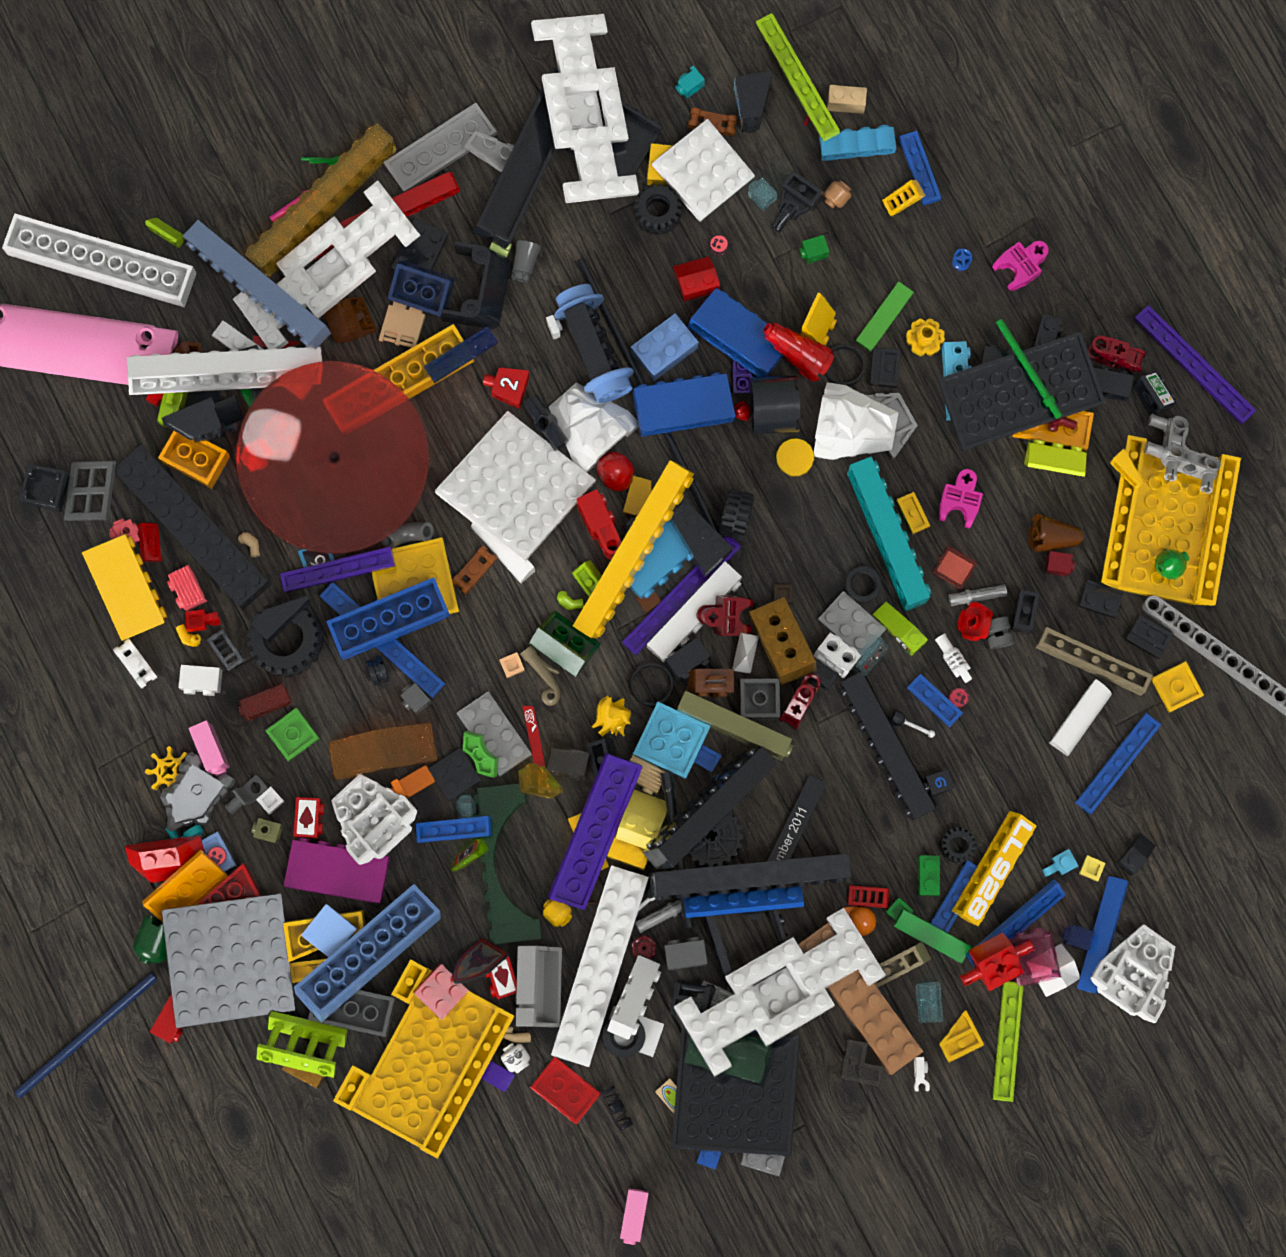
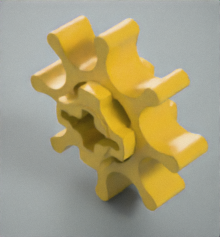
M168 746L166 758L159 759L154 753L151 755L152 758L156 759L157 767L153 770L146 769L145 773L157 775V782L151 786L152 789L157 790L161 784H166L169 787L170 784L176 781L175 778L180 773L179 767L185 760L186 752H183L180 758H174L172 755L173 748ZM168 768H171L174 772L172 775L168 773Z

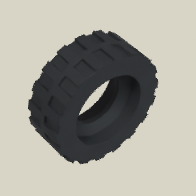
M611 1019L607 1021L603 1028L602 1039L605 1048L612 1055L628 1058L634 1056L642 1049L646 1035L645 1029L638 1019L636 1023L640 1025L636 1035H634L633 1041L627 1046H621L616 1043L614 1033L607 1031Z

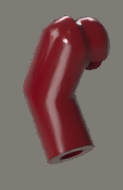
M1063 417L1049 422L1048 430L1057 432L1060 426L1074 430L1077 426V421Z

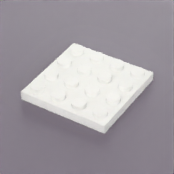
M708 119L652 163V166L671 189L676 191V195H679L681 201L699 222L755 177Z

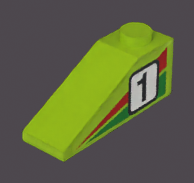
M887 602L872 614L911 656L928 641L910 621Z

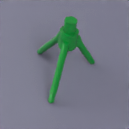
M338 155L332 158L302 157L301 160L314 164H329L331 171L320 186L323 189L338 170V167L348 162V157L346 155L341 157Z

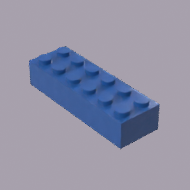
M433 577L326 622L341 658L345 660L450 617V614Z

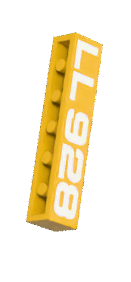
M1009 811L952 912L968 923L979 926L990 905L993 904L1000 888L1004 885V881L1013 869L1019 855L1023 852L1027 841L1033 835V831L1036 828L1035 824L1023 815Z

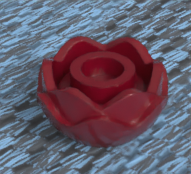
M640 936L632 943V953L636 958L639 955L650 959L656 953V943L648 936Z

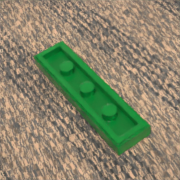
M904 908L894 923V927L960 963H963L966 954L972 947L970 944Z

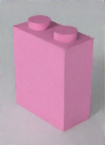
M206 720L188 728L205 770L211 775L215 774L216 776L226 773V769L230 768L213 725Z
M628 1189L620 1239H624L623 1243L635 1245L636 1241L640 1242L648 1191Z

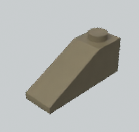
M923 942L879 964L885 973V977L875 982V986L878 988L931 960Z

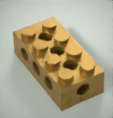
M785 597L749 612L750 621L759 636V640L781 685L817 670L816 661Z

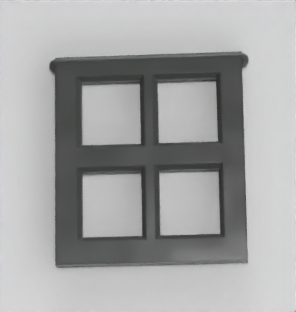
M115 460L71 463L64 515L65 521L109 520L117 463ZM79 469H90L88 487H77ZM96 469H107L105 486H93ZM93 494H104L101 512H90ZM75 495H87L85 512H73Z

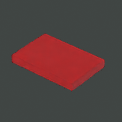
M557 1057L551 1060L530 1087L576 1125L601 1094Z

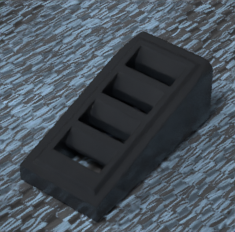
M223 629L206 639L228 671L244 661ZM223 636L224 639L214 645L213 642ZM226 642L228 643L227 647H225L221 651H218L217 648H219ZM232 649L233 652L223 658L222 654ZM235 655L237 656V659L227 664V660Z

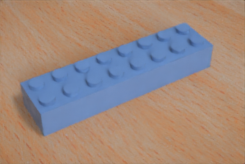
M413 884L295 985V994L321 1022L324 1021L441 919L440 910Z

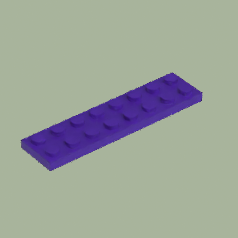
M609 753L605 754L548 895L549 899L585 910L643 768L641 764Z

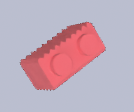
M189 565L168 574L170 580L167 583L172 592L176 591L178 597L175 600L180 609L184 608L186 611H189L207 602Z

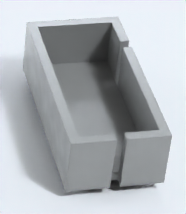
M518 946L516 1004H519V1008H516V1026L560 1027L562 948Z

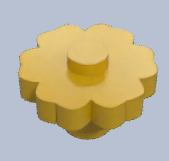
M918 319L911 324V330H908L906 334V343L912 346L911 351L918 356H923L925 353L928 356H932L934 353L939 352L940 345L944 343L945 338L944 331L939 329L940 325L933 319H928L926 322L923 319Z

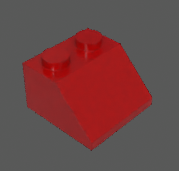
M709 256L673 266L683 302L710 295L716 288L720 290L717 273Z

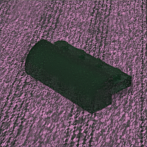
M689 1035L687 1042L689 1044L684 1062L710 1069ZM743 1036L726 1046L722 1050L732 1067L722 1073L761 1083L772 1043L766 1046L762 1040Z

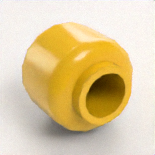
M551 899L545 902L543 917L553 926L563 927L571 920L572 910L569 905Z

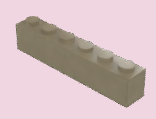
M1048 627L1042 631L1035 647L1140 696L1146 693L1153 676Z

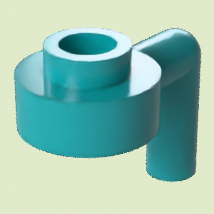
M196 825L184 832L180 838L198 836L204 831L200 825ZM167 827L165 828L171 839L179 838L176 831H168Z

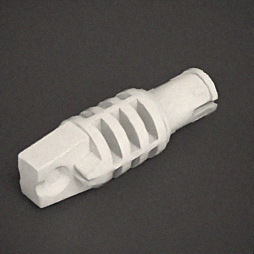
M946 634L935 639L944 653V660L956 677L961 676L965 683L972 680L967 671L971 669L959 649L953 647Z

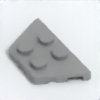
M900 393L865 395L899 413L893 448L891 451H888L891 458L894 459L918 425Z

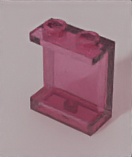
M1037 928L1033 929L1031 934L1026 935V932L1017 933L1014 935L1015 938L1009 939L1014 946L1029 939L1035 949L1020 957L1019 962L1024 973L1021 974V977L1016 978L1018 986H1029L1062 978L1051 931Z

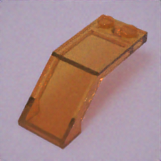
M431 723L379 729L328 742L335 780L354 778L358 775L387 768L429 763L438 760Z

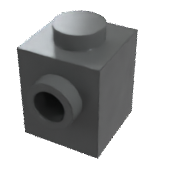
M416 683L407 685L402 690L403 694L400 695L403 699L401 702L408 711L412 709L416 715L432 703Z

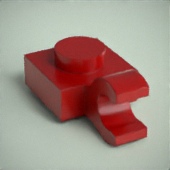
M204 609L185 612L187 632L207 630V624L212 626L221 625V618L218 617V612L206 614Z

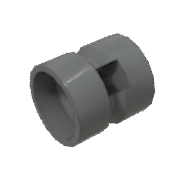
M1008 617L992 619L989 628L990 637L988 638L990 649H999L1015 643L1013 634L1009 632L1011 626ZM1004 633L1003 636L996 637L995 634Z

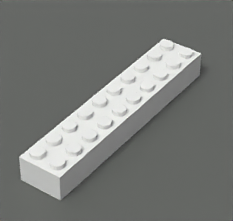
M18 214L13 216L2 247L9 256L184 308L196 276L193 266Z
M312 346L305 348L288 347L286 349L268 348L267 350L249 349L248 351L230 350L228 352L210 351L209 353L191 352L190 354H152L151 356L133 355L127 357L129 395L320 385L323 371L321 347L315 350Z
M611 865L552 1050V1056L590 1067L649 877Z

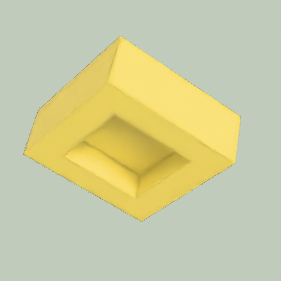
M1087 855L1079 874L1094 881H1099L1105 863Z

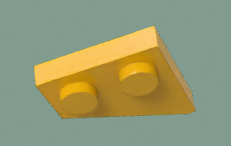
M964 1011L939 1046L949 1063L984 1046V1043L967 1011Z

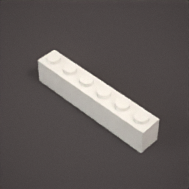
M724 562L647 644V648L664 663L666 658L674 654L679 646L684 647L690 640L688 636L692 632L696 634L703 626L697 620V610L702 605H716V595H728L731 591L735 592L742 584L740 583L742 576Z

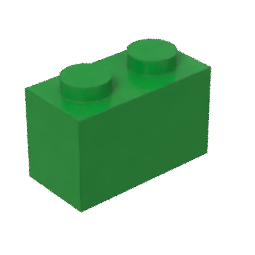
M920 855L918 857V896L937 897L940 895V856Z

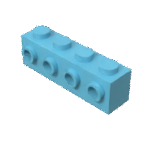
M966 341L943 343V377L971 368V366H968L970 347H967ZM946 407V420H951Z

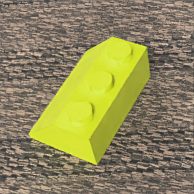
M1036 439L1033 440V443L1028 442L1024 461L1026 466L1085 477L1087 453L1083 452L1081 447L1071 446V449L1063 448L1064 444L1052 443V446L1044 445L1045 441Z

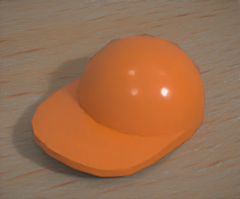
M867 907L844 908L861 936L873 932L876 927V917L872 910Z

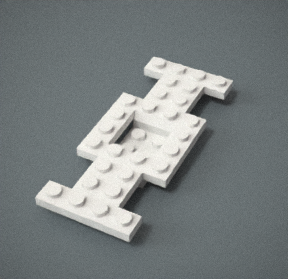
M604 14L533 20L531 25L534 41L553 39L559 73L542 75L555 149L571 147V150H574L580 181L567 182L562 185L566 203L638 195L636 175L618 177L611 144L625 142L629 139L615 67L597 69L590 37L605 35L608 32ZM598 90H599V95H600V100H601V105H602V110H603V115H604V120H605V125H604V126H603V122H602V117H601V112H600V106H599V101H598V96H597V91H598Z
M379 181L363 192L373 206L345 229L334 216L276 263L286 276L276 285L304 308L308 306L316 318L321 317L376 272L367 257L395 234L405 247L420 236ZM331 244L334 245L331 251L307 270L303 268ZM241 292L234 297L233 300L268 348L281 349L288 343L279 330L285 324L280 325L274 319L275 315L272 313L268 315L261 308L262 305L259 302L255 304L248 297L249 294L247 292L244 294Z
M844 908L827 917V921L836 935L803 954L795 939L791 938L725 976L734 995L712 1008L700 1013L692 997L674 1006L676 1013L714 1077L732 1067L722 1049L755 1030L760 1035L764 1044L768 1046L834 1007L835 1004L825 988L858 970L866 984L870 986L885 977L884 971ZM786 966V968L782 969L781 971L775 973L774 975H772V976H770L769 978L763 980L762 982L756 984L755 986H752V985H754L755 983L761 981L762 979L766 978L767 976L773 974L774 972H776V971H778V970H780L781 968H783V967Z

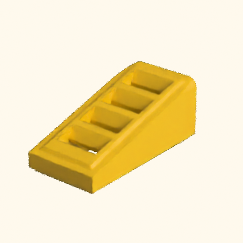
M910 180L882 201L890 216H894L922 199L925 194L917 180ZM904 192H906V193L908 194L909 199H907V197L905 196ZM898 196H900L901 200L903 201L902 204L900 203ZM891 200H894L897 206L896 208H894L893 204L891 203Z
M1125 449L1112 459L1110 464L1135 489H1138L1144 483Z

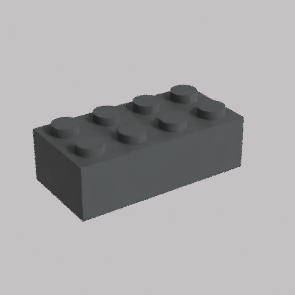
M358 990L324 1021L321 1022L311 1010L308 1020L388 1037L397 998Z

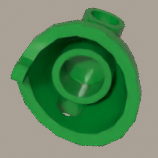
M1165 549L1157 555L1155 568L1161 576L1167 579H1174L1175 581L1184 574L1189 556L1185 551L1179 552L1174 549Z

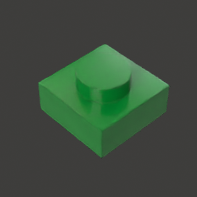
M898 898L885 913L896 921L903 908L911 913L913 910Z

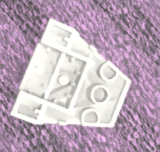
M827 382L817 424L814 457L835 460L841 457H854L865 453L872 454L891 451L899 413L846 385Z
M575 383L548 407L550 413L557 418L558 426L569 440L566 447L572 461L586 473L596 466L599 458L624 436L628 437L639 428L638 421L628 410L611 401L597 403L594 393H586L584 386Z
M361 774L331 800L337 820L341 823L342 836L345 837L347 842V851L359 865L368 863L373 858L381 859L411 832L412 827L410 824L415 820L417 810L405 796L398 795L391 789L385 788Z
M1143 924L1098 963L1091 976V980L1097 986L1100 994L1130 1015H1138L1144 1020L1156 1023L1166 1004L1164 995L1165 990L1169 986L1167 978L1169 971L1172 969L1175 946Z

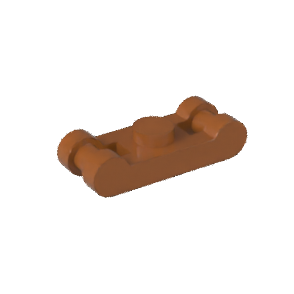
M691 108V120L688 121V128L693 130L701 124L698 122V118L704 119V121L708 119L721 135L729 137L735 135L734 126L738 121L737 116L722 115L702 111L698 108ZM722 123H727V127H721Z
M484 545L480 547L472 559L452 579L455 586L458 585L464 594H467L498 559L495 554H490L487 551L488 548ZM482 557L487 560L484 565L479 561ZM465 576L470 579L468 583L462 580Z

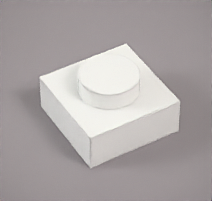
M553 315L546 317L553 340L560 338V331L562 330L560 321L555 320Z
M272 787L268 788L256 799L268 814H271L284 803V800Z

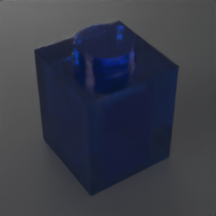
M1069 925L1068 928H1065L1062 939L1065 940L1064 945L1083 951H1090L1095 932L1075 925Z

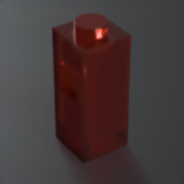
M281 684L240 700L241 706L238 708L242 718L246 717L248 721L289 706L292 702L286 686Z

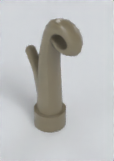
M531 645L520 655L549 686L550 689L545 690L541 698L546 705L553 706L560 699V689L551 673L559 674L560 672L543 661ZM547 694H553V699H548Z

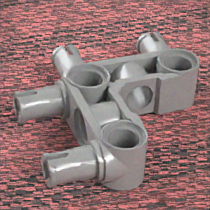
M1151 414L1148 425L1163 430V445L1160 446L1148 441L1144 453L1158 457L1166 467L1164 475L1166 480L1175 481L1178 471L1201 479L1200 491L1204 492L1205 490L1206 494L1213 491V481L1216 479L1217 471L1221 466L1220 461L1214 456L1189 450L1185 445L1188 435V422L1185 418L1175 416L1174 418L1166 419Z

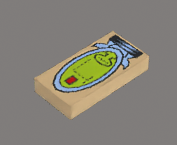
M669 1079L655 1092L674 1113L677 1086Z

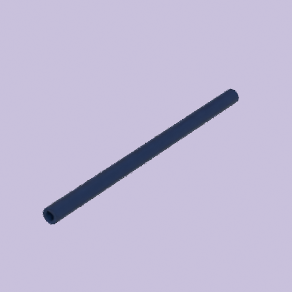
M152 972L21 1084L14 1091L16 1096L22 1098L158 980Z

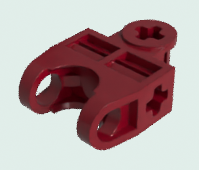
M1097 336L1088 348L1092 361L1118 370L1122 367L1132 372H1141V363L1143 357L1146 356L1144 350L1130 347V343L1106 336ZM1102 340L1105 344H1098L1096 341ZM1091 349H1093V351L1095 353H1098L1100 356L1094 357L1091 354Z
M716 595V605H702L697 610L696 617L700 623L714 627V633L720 636H739L740 633L748 634L752 632V626L743 624L740 621V614L748 606H753V600L734 595Z
M809 673L805 676L780 718V722L784 721L793 726L794 730H797L807 708L821 685V678L817 674ZM807 679H816L817 685L812 686L807 683Z

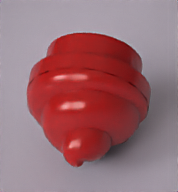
M745 401L735 404L733 406L735 418L748 421L751 413L750 405Z

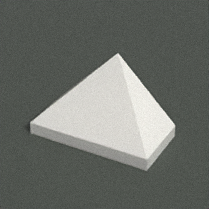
M740 633L732 668L734 671L751 673L759 636Z

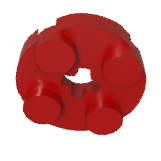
M972 602L968 604L970 607L962 610L960 613L958 630L961 631L963 638L970 641H978L988 636L993 611L984 604Z

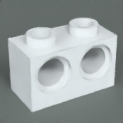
M831 632L813 655L834 672H838L842 678L847 676L861 657L854 647L848 646L839 636L833 635ZM827 646L833 647L834 651H830ZM842 657L849 659L850 663L845 662Z

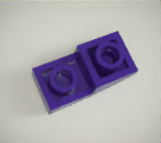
M733 360V393H750L752 372Z
M491 1060L481 1079L506 1092L515 1074Z

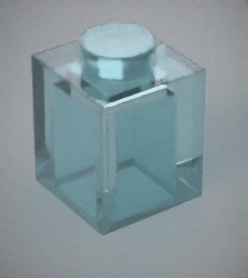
M763 177L759 181H753L748 187V196L762 211L777 199L778 193Z

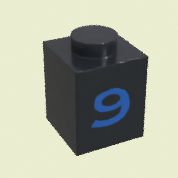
M949 770L924 778L923 786L930 797L954 789Z

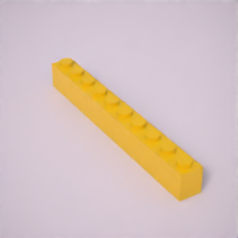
M669 461L573 624V627L590 638L597 639L602 636L605 631L604 626L615 614L614 609L617 604L623 601L625 597L624 592L627 587L629 588L635 580L634 575L643 567L644 558L652 552L654 548L653 543L656 538L662 535L664 531L663 526L666 521L668 522L674 514L673 509L676 504L678 505L682 501L683 492L692 484L693 472L674 461Z

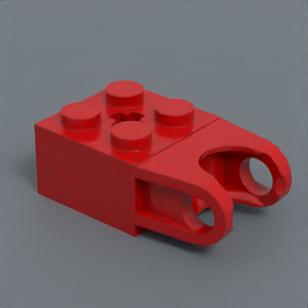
M596 489L576 498L577 508L592 540L597 539L605 557L612 560L613 556L611 555H615L622 542L614 527L615 518L611 510L607 511V501L603 493L599 494ZM610 546L617 547V549L614 551H611L608 548Z

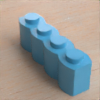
M888 125L878 126L877 129L862 127L858 131L843 129L840 134L825 142L819 136L822 161L893 154L896 151L894 128Z

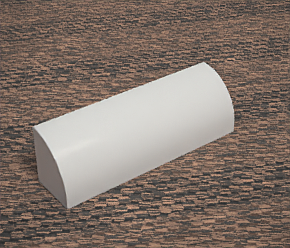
M472 523L471 528L520 583L524 582L535 572L534 566L528 560L523 563Z
M1095 679L1049 744L1066 756H1069L1111 697V691Z

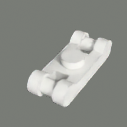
M129 638L124 641L123 645L113 649L141 688H144L151 679L157 678V675ZM130 649L132 654L126 657L124 653ZM145 670L147 674L141 677L139 673Z

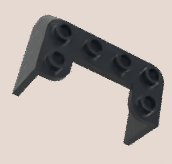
M236 395L217 403H213L212 398H209L162 417L166 427L188 440H194L195 443L219 439L225 436V432L231 431V433L241 430L242 425L247 424Z

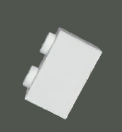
M181 665L179 689L183 690L184 694L194 695L197 691L203 692V695L214 696L215 693H220L223 670L216 667Z

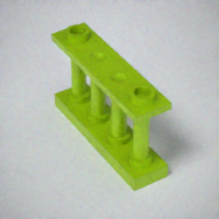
M271 1011L268 1030L272 1031L266 1045L258 1044L257 1060L334 1078L336 1062H332L337 1046L345 1047L348 1029ZM280 1032L291 1035L286 1050L274 1048ZM299 1037L310 1039L305 1055L293 1052ZM318 1042L329 1044L324 1059L313 1057Z

